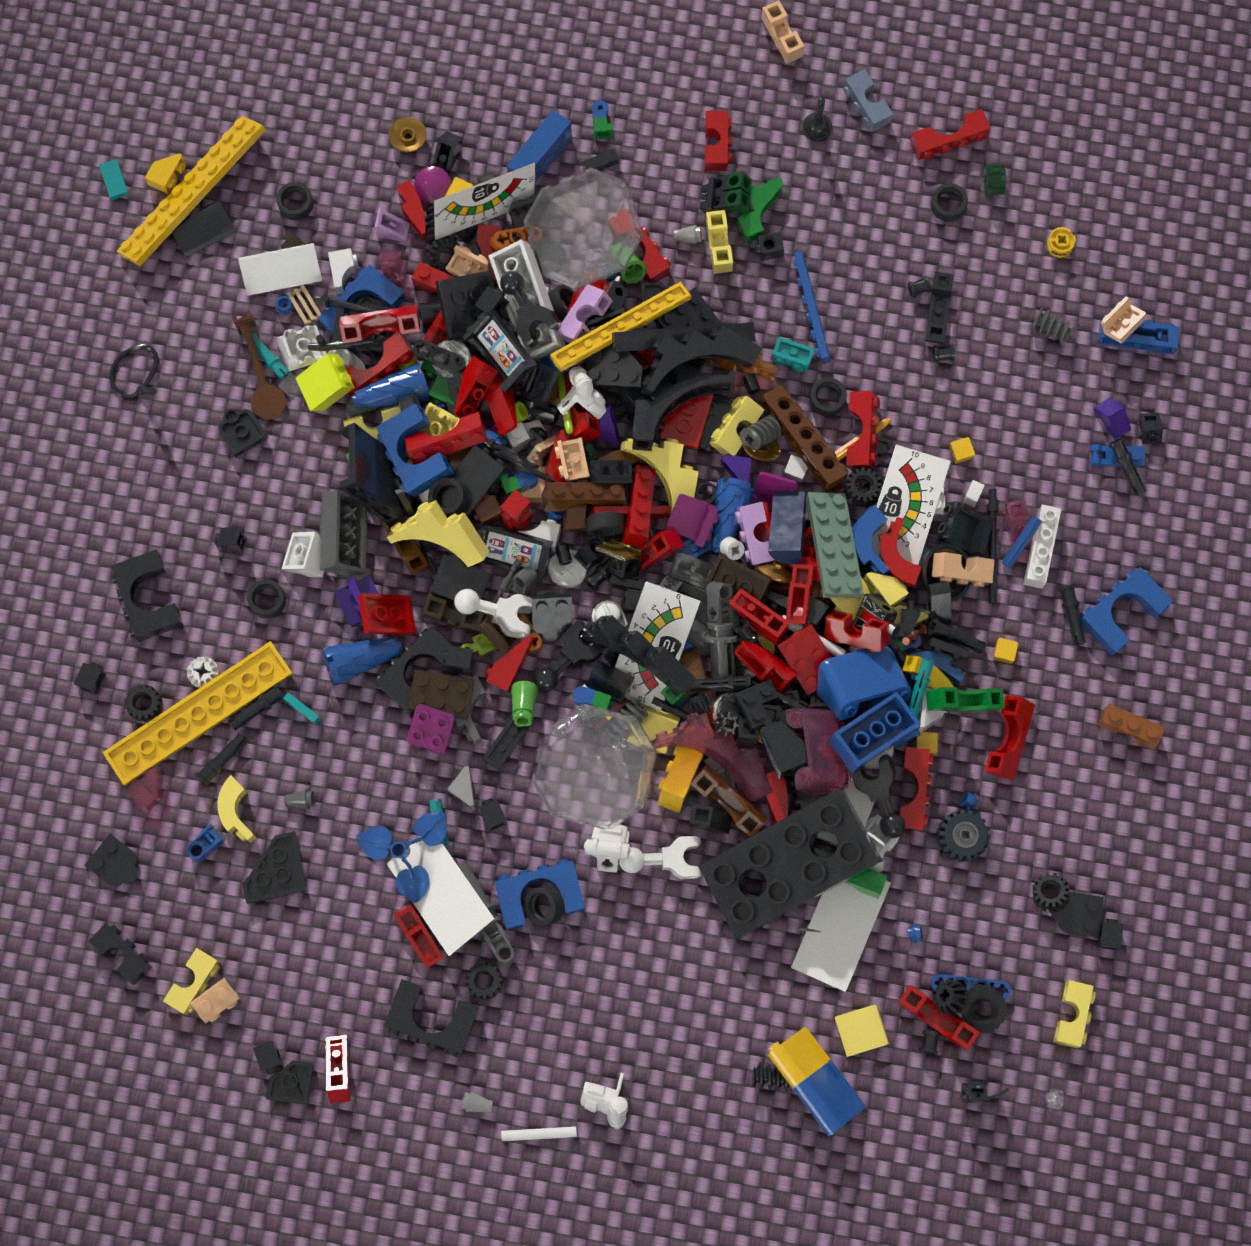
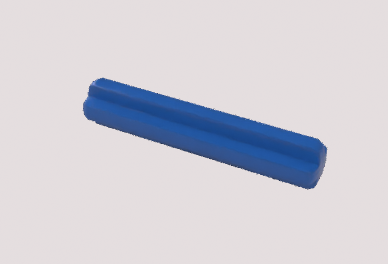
M1036 516L1031 517L1002 560L1004 566L1012 568L1042 524L1040 518Z

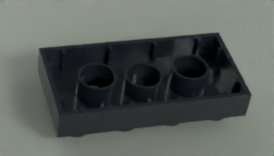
M838 788L698 867L735 938L741 939L883 860L845 790ZM821 831L832 833L837 838V849L829 858L817 854L814 849V840ZM751 870L761 872L766 878V888L758 897L750 895L744 889V878Z

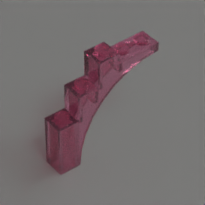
M695 712L687 715V720L680 723L681 726L672 729V733L668 734L667 731L660 732L655 735L656 739L650 741L652 749L684 747L709 756L733 777L744 797L749 802L773 793L757 749L748 750V747H744L738 750L733 735L727 733V736L723 737L721 736V731H712L706 713L698 715Z

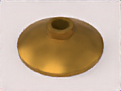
M413 117L398 119L389 130L391 144L401 152H414L423 146L427 137L426 128L423 123ZM406 136L412 137L411 139H405Z
M776 440L765 444L758 450L750 449L743 444L745 452L752 458L760 461H773L779 457L781 452Z
M775 560L774 563H760L757 566V570L770 579L784 583L792 581V572L785 568L784 563Z

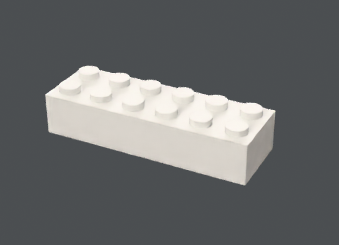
M519 240L489 255L500 290H502L500 286L502 275L508 271H517L524 277L525 286L523 290L528 299L537 302L539 306L554 311L530 244ZM506 294L504 297L510 301L506 309L511 322L517 330L518 314L516 310L520 306L514 296ZM545 323L539 324L536 328L535 334L538 344L533 348L528 347L518 334L520 343L532 358L540 359L566 346L559 334L548 328Z

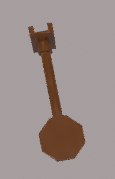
M249 310L247 311L248 317L244 316L238 319L236 315L231 316L236 328L241 330L242 335L245 336L259 387L256 388L250 399L253 413L269 421L281 417L287 406L284 391L266 382L252 335V326H256V322Z

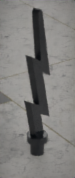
M450 352L449 356L454 380L447 376L445 377L454 405L448 402L446 404L449 413L459 418V416L454 414L459 393L457 388L460 389L461 378L454 353Z
M488 438L487 441L482 442L488 450H496L494 452L495 455L516 463V468L547 482H555L554 478L537 470L539 465L516 456L518 454L517 451L496 443V440L493 438Z

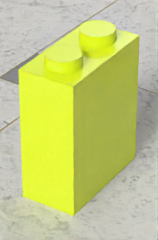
M325 354L296 377V381L310 411L323 412L354 388L351 377L347 373L344 362L339 354Z

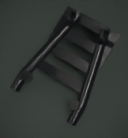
M326 294L314 296V304H323L325 308H330L332 305L337 307L333 341L326 343L323 335L319 334L316 336L318 343H308L309 351H330L355 347L356 350L384 352L383 342L392 336L393 331L380 332L379 336L371 334L362 341L343 343L341 341L342 336L339 323L340 317L344 316L345 309L352 311L351 315L387 310L391 309V307L357 305L328 297Z

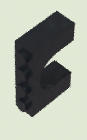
M157 550L111 565L113 569L111 577L114 584H118L119 590H116L120 602H124L125 608H122L125 618L130 620L131 626H128L132 637H135L140 642L184 626L179 609L175 603L153 611H144L135 605L134 593L138 585L146 579L166 573L161 555Z
M432 626L429 629H424L419 634V639L415 643H410L405 648V653L401 657H396L391 662V667L387 671H382L377 676V681L375 682L377 687L410 718L414 716L415 711L408 710L411 688L406 684L405 675L411 663L420 658H430L437 661L452 676L458 672L447 669L446 663H443L444 652L448 651L449 646L452 645Z
M401 979L384 1024L386 1028H389L388 1033L396 1036L403 1033L408 1035L407 1039L416 1043L419 1040L427 1042V1047L438 1050V1047L446 1049V1054L457 1057L458 1054L463 1055L480 1008L459 1000L452 1021L446 1029L438 1033L424 1032L417 1026L414 1018V1010L423 987Z

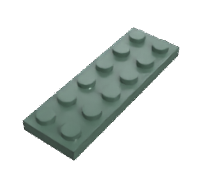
M808 492L806 501L823 598H862L864 593L846 494Z

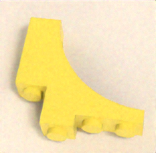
M667 438V441L661 442L660 448L658 444L653 443L652 451L632 450L633 439L622 442L621 451L641 458L653 469H656V473L661 479L667 494L668 506H670V513L668 515H671L679 494L683 493L694 498L699 471H695L692 466L682 465V468H680L684 444H679V440Z
M436 500L431 503H422L414 516L410 517L403 524L399 522L393 525L391 532L387 536L391 544L408 539H419L436 543L457 555L467 567L484 561L489 552L465 513L460 515L453 514L447 518Z

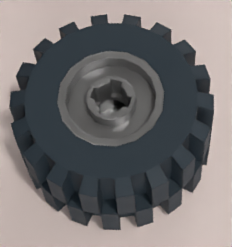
M963 809L947 815L939 823L940 827L936 831L938 834L936 842L940 844L938 848L939 850L942 849L944 851L943 855L945 857L949 856L952 861H971L983 854L985 848L989 846L988 840L991 834H988L990 828L984 824L986 820L984 818L981 819L980 814L972 813V810L964 811Z

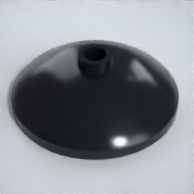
M944 543L932 547L926 553L921 564V580L927 593L928 584L941 583L940 578L932 577L934 553L946 552L962 555L961 564L963 569H965L968 556L961 548L954 544ZM956 580L949 582L951 602L962 598L968 591L971 582H968V585L956 584Z

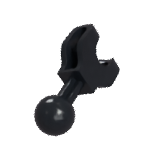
M512 270L502 275L500 279L502 291L507 295L514 296L520 306L516 310L518 314L517 332L523 342L528 347L533 348L538 344L535 332L539 324L545 323L548 328L554 331L559 330L562 325L554 311L539 306L537 302L528 299L523 290L525 280L521 273Z
M582 620L576 621L567 629L565 645L560 650L562 657L551 667H542L536 671L533 680L538 690L542 692L553 691L559 683V675L569 665L575 668L578 664H591L602 655L600 651L604 646L598 644L586 646L580 642L579 637L585 627V623Z
M885 754L880 757L878 762L880 767L879 775L871 776L861 767L854 773H851L857 790L867 794L871 802L877 800L883 815L879 824L880 830L884 836L893 839L900 837L904 833L906 824L900 814L894 813L889 796L893 793L891 785L896 777V769L890 755Z

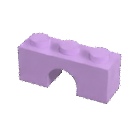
M587 284L561 323V328L556 332L567 343H571L591 332L585 325L586 319L595 314L603 317L613 300L604 290Z
M763 502L738 507L737 512H735V519L737 524L740 523L742 530L739 531L741 543H745V561L749 562L750 566L773 561L774 559L768 552L769 541L760 542L754 537L753 533L758 523L767 521Z

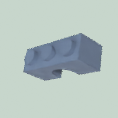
M864 69L846 78L843 90L845 95L853 101L855 111L857 113L860 112L864 125L874 132L891 123L893 113L884 99L875 103L866 99V96L873 92L874 83Z

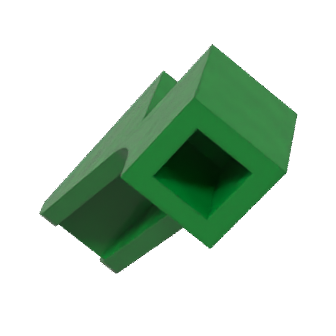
M781 178L770 179L761 186L755 185L751 187V195H749V208L751 212L742 213L737 217V227L745 245L758 240V236H763L764 229L760 219L782 193L783 181Z
M423 361L421 371L424 373V377L429 380L436 379L428 395L431 403L436 406L445 404V408L448 409L446 402L454 405L446 378L439 375L432 364Z

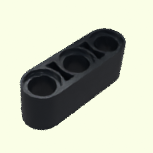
M949 582L928 584L929 624L934 618H937L943 624L952 625Z

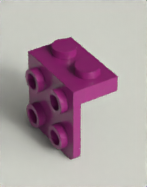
M760 472L751 504L767 502L772 515L773 492H795L797 482L770 473Z
M681 493L677 497L666 528L667 530L676 529L679 535L695 541L696 545L703 547L704 543H708L710 540L712 524L715 525L719 518L717 507Z
M417 705L406 742L412 743L411 745L417 748L431 749L430 751L436 754L446 753L451 744L448 741L455 716L426 705Z

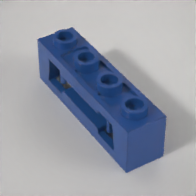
M1103 315L1100 320L1097 340L1099 344L1174 355L1178 348L1180 327L1172 323L1159 324L1153 320H1145L1121 344L1104 334L1101 322L1106 315Z

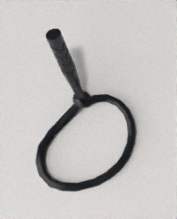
M137 344L123 351L115 359L110 369L109 380L112 389L118 396L132 399L139 394L155 395L157 393L155 388L148 387L159 364L158 353L154 347L148 344ZM134 350H150L154 357V363L144 384L139 386L135 393L124 394L120 392L114 383V371L120 360Z

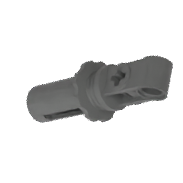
M715 581L710 582L706 588L707 628L709 629V634L703 636V641L710 643L712 679L727 678L729 675L736 677L734 642L740 640L741 637L739 634L734 633L733 630L735 624L733 619L734 609L729 605V602L732 600L733 589L729 584Z
M467 862L459 864L458 867L494 918L477 934L483 935L500 964L504 966L511 965L515 961L516 956L507 935L499 924L502 921L501 917L497 916L496 913L500 906L499 903L489 902ZM504 950L511 952V956L506 960L500 958V954Z

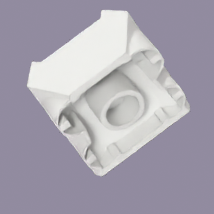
M316 325L305 326L299 331L288 329L284 332L283 336L277 337V346H279L287 370L292 371L314 364L326 354V351L308 350V343H318L316 336L319 335V331Z

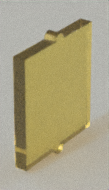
M613 539L608 542H602L595 549L624 562L635 559L642 552Z

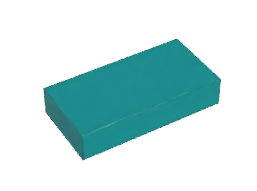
M115 159L100 164L99 167L111 201L129 195L118 160Z
M289 692L285 695L283 699L288 705L315 726L320 723L321 719L317 714Z

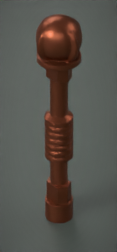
M923 621L916 627V630L902 639V643L908 645L919 636H924L928 633L929 625Z

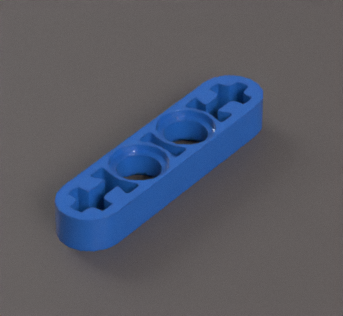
M938 974L930 982V987L935 993H937L935 988L938 986L934 982L941 978L942 982H946L947 979H952L955 982L961 980L965 982L966 990H969L972 986L975 987L977 983H984L989 986L991 983L996 989L1003 985V989L1007 990V993L1002 995L1003 998L1006 999L1011 994L1010 985L1005 981Z

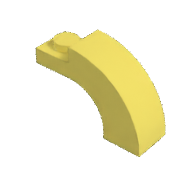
M230 775L224 782L218 796V814L223 826L230 834L238 830L236 835L243 842L247 839L251 843L256 837L242 823L238 815L239 803L248 792Z

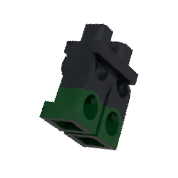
M743 171L717 178H709V183L702 185L701 188L702 195L707 197V200L700 202L699 209L704 214L725 210L726 214L738 211L748 213L752 179Z

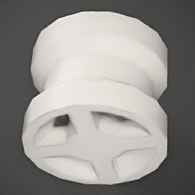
M727 537L722 540L720 552L731 560H738L744 554L745 548L740 541L733 537Z

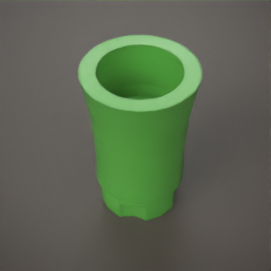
M626 244L614 247L612 255L622 279L626 283L640 281L646 274V265Z
M518 681L511 686L512 716L514 724L519 727L532 724L538 694V687L532 682Z

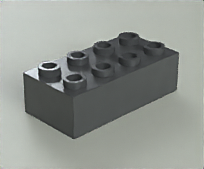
M337 489L322 494L320 570L347 577L365 574L367 508L342 490Z

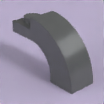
M477 675L471 678L475 682L468 719L455 718V722L459 731L467 728L464 733L468 741L472 740L474 745H477L482 740L472 721V710L479 700L486 697V693Z

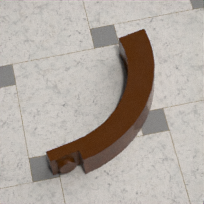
M621 450L614 451L598 459L627 460V463H631L632 466L649 465L641 458ZM589 478L579 479L576 481L592 483L588 482ZM587 504L574 505L564 510L562 521L563 533L580 532L586 528L585 515Z
M402 518L388 524L380 519L388 535L393 525L399 522L401 524L404 523ZM414 539L393 543L411 575L428 567Z

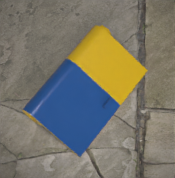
M806 1026L782 1044H779L777 1041L768 1048L770 1051L767 1054L828 1137L866 1108L865 1104Z

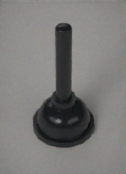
M824 98L818 99L816 113L809 114L803 122L805 136L813 141L825 140L832 131L830 118L823 114L825 107Z

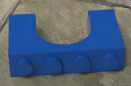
M370 264L359 271L357 278L347 284L345 291L341 295L335 297V299L353 303L360 297L369 295L386 307H391V309L398 308L406 299L403 290ZM332 305L328 310L325 309L319 317L321 327L331 335L334 333L337 307ZM345 309L344 316H347L348 310H346V309ZM355 347L349 348L355 354L358 352Z
M416 403L376 427L379 432L377 437L387 449L385 454L393 462L395 474L402 480L401 487L403 491L414 497L430 489L432 484L438 479L455 474L447 457L440 452L417 465H409L404 457L406 445L404 437L416 434L431 425L423 408Z
M1141 567L1136 571L1134 569L1129 571L1124 576L1126 580L1123 583L1118 581L1110 588L1112 592L1108 596L1103 594L1096 601L1097 605L1093 609L1088 607L1081 614L1083 616L1081 624L1111 656L1115 655L1130 640L1113 621L1111 608L1116 600L1122 598L1134 599L1155 619L1173 603V600Z
M568 859L556 862L557 865L549 867V864L538 866L536 871L522 870L517 872V876L503 875L498 877V881H494L507 931L527 926L521 898L524 890L530 884L537 881L549 882L559 890L564 900L566 915L586 910L573 861Z

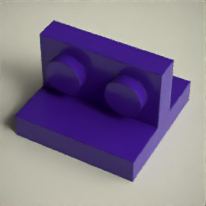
M370 575L356 582L351 577L346 580L347 586L334 592L351 628L363 623L358 595L362 593L379 594Z

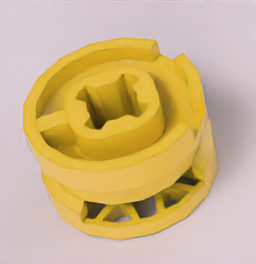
M1060 227L1054 229L1047 240V250L1054 257L1062 258L1068 256L1075 245V235L1068 228Z

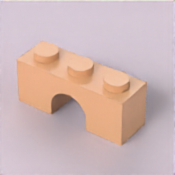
M778 0L762 8L761 19L784 61L788 64L803 57L804 44L798 33L790 30L787 21L788 15Z
M946 552L934 553L932 577L940 578V582L956 580V584L968 585V582H971L974 587H984V584L993 583V559L967 558L966 567L963 569L961 564L962 555Z

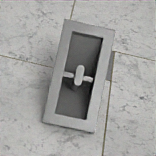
M465 766L447 790L467 807L475 809L469 766Z

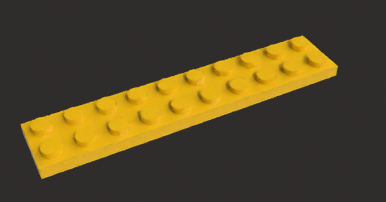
M244 116L237 119L234 125L222 135V138L210 148L209 152L197 162V165L159 203V206L121 244V247L117 250L120 256L141 266L266 131L264 126Z
M270 641L102 753L122 784L126 786L256 700L260 694H265L271 690L273 685H278L292 676L293 673Z

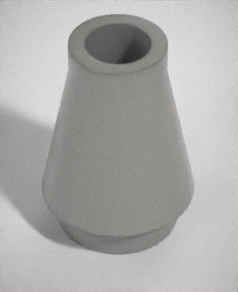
M694 225L674 230V240L693 244L702 242V228Z
M471 1091L470 1093L465 1092L461 1108L465 1109V1112L490 1113L493 1101Z

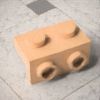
M457 245L454 248L455 253L446 267L447 272L457 277L491 270L486 257L482 255L477 256L467 247H459Z
M1125 297L1103 318L1101 322L1103 332L1122 344L1147 318V315L1144 311L1131 305L1130 298Z
M582 438L564 442L561 440L557 441L558 447H555L557 459L561 458L562 466H559L561 478L565 477L566 482L589 478L590 475Z
M223 978L190 1003L201 1019L207 1023L219 1018L220 1012L227 1008L229 1010L238 1003L239 996L227 980Z

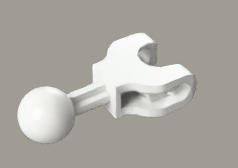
M463 589L455 596L454 604L460 613L472 614L477 610L493 615L492 623L498 624L502 632L509 637L525 639L530 635V626L520 621L517 617V613L529 614L532 612L530 597L515 594L507 599L499 598L495 604L479 599L478 594L471 589Z
M696 836L679 837L671 846L662 847L661 853L643 854L638 848L631 847L629 857L627 859H619V864L628 873H636L643 866L662 865V870L671 871L679 879L700 878L703 875L699 867L688 865L684 861L683 855L686 850L698 848L701 844V838Z

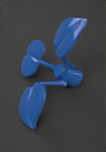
M431 812L418 818L413 830L420 837L406 843L395 842L390 845L393 840L392 834L389 829L383 826H374L356 835L360 848L370 858L375 860L385 859L390 849L393 857L401 859L406 864L408 869H403L398 873L395 883L398 891L413 903L420 901L427 892L429 875L424 867L415 866L412 868L411 864L407 861L406 858L410 854L409 846L420 842L422 839L428 846H437L444 841L447 835V816L442 812Z

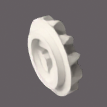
M206 656L197 657L195 660L190 661V665L187 668V678L194 686L199 688L219 675L216 662ZM205 666V670L210 673H204L203 676L200 677V674L195 670H201L202 667Z

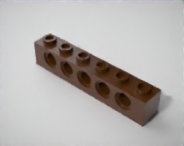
M780 385L763 394L760 402L761 407L767 415H773L778 419L782 435L799 458L802 459L823 490L827 493L845 483L848 476L847 468L838 461L835 452L829 449L824 437L817 433L812 421L805 417L802 408L793 401L790 392Z

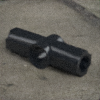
M514 394L515 403L518 401L522 402L528 411V418L526 420L537 419L553 425L557 423L560 411L556 406L548 404L547 408H543L523 396Z

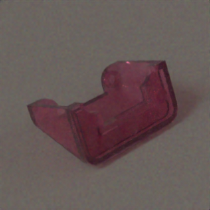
M808 708L785 710L788 724L793 728H803L808 767H803L796 772V790L817 796L831 793L838 788L847 789L851 784V772L828 742L836 731L844 727L843 720H839L831 710Z

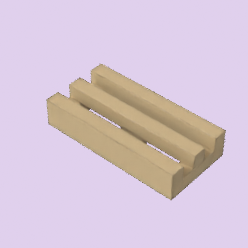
M304 284L299 289L295 288L293 292L287 293L305 326H309L319 320L321 313ZM300 293H304L316 316H313ZM295 296L298 297L307 314L309 315V320L306 319L297 302L295 301Z
M554 435L537 444L526 459L535 463L549 455L556 436Z

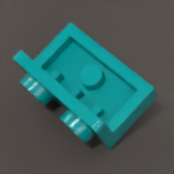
M778 337L771 354V360L777 365H788L795 371L807 372L815 349Z

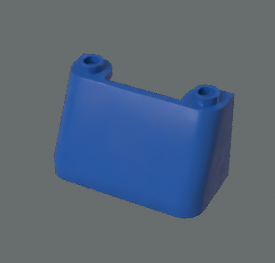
M888 646L881 652H871L869 649H862L824 660L819 666L817 694L839 720L853 717L858 711L859 703L894 694L895 692H898L904 702H908L911 699V688L893 651Z

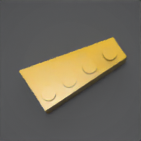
M690 722L688 728L684 727L680 737L683 741L681 745L677 743L673 752L675 759L674 761L670 760L666 768L668 775L666 778L662 777L658 786L661 792L657 805L680 814L684 798L688 795L690 783L697 773L699 763H701L713 730L694 722Z

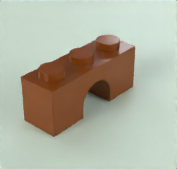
M1110 703L1104 708L1097 725L1115 734L1117 732L1127 734L1135 739V743L1151 750L1158 746L1165 727Z

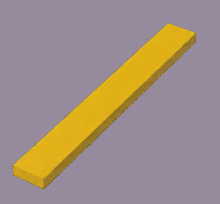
M679 282L550 354V359L558 370L562 372L612 344L613 332L635 331L689 301L691 295L684 285Z

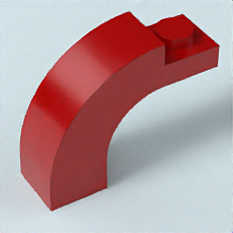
M897 517L895 522L891 521L887 532L891 534L882 533L880 557L889 568L888 574L891 577H896L905 586L914 588L922 566L906 561L899 554L897 539L904 519Z

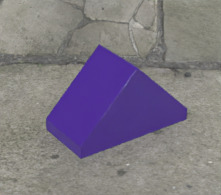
M1109 398L1093 408L1114 440L1131 431L1125 407L1115 400Z
M608 404L606 412L599 419L601 431L599 438L614 447H619L620 434L612 404Z
M723 455L720 463L731 477L749 483L751 458Z

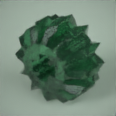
M997 163L986 165L983 175V188L986 194L998 196L1003 195L1005 192L1007 177L1004 165Z

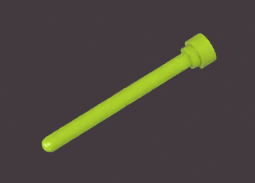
M560 373L557 378L560 402L567 395L564 373ZM569 409L563 415L567 434L573 432Z

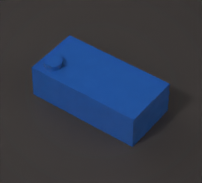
M552 110L507 164V172L509 173L535 163L536 183L572 139L571 121L555 110Z
M895 692L836 731L828 742L850 772L854 773L913 733L921 723L898 692Z

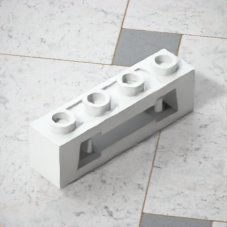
M1042 504L1038 511L1037 517L1042 520V524L1033 535L1023 585L1043 589L1046 584L1061 513L1060 508Z

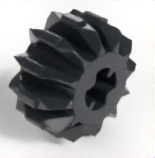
M947 979L946 982H940V988H935L937 993L933 995L934 999H936L934 1005L938 1007L941 1013L954 1015L955 1013H961V1007H966L964 1002L969 999L965 996L968 990L963 987L962 983Z

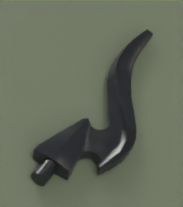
M398 477L393 480L397 488L395 492L408 515L414 516L420 505L414 496L403 491L401 487L402 480ZM419 540L423 555L435 575L437 570L427 541Z
M908 600L907 609H901V622L897 624L900 626V632L894 637L889 634V644L887 645L893 651L901 670H903L906 659L897 644V639L908 636L913 631L920 616V611H915L916 601ZM902 671L910 686L911 674Z

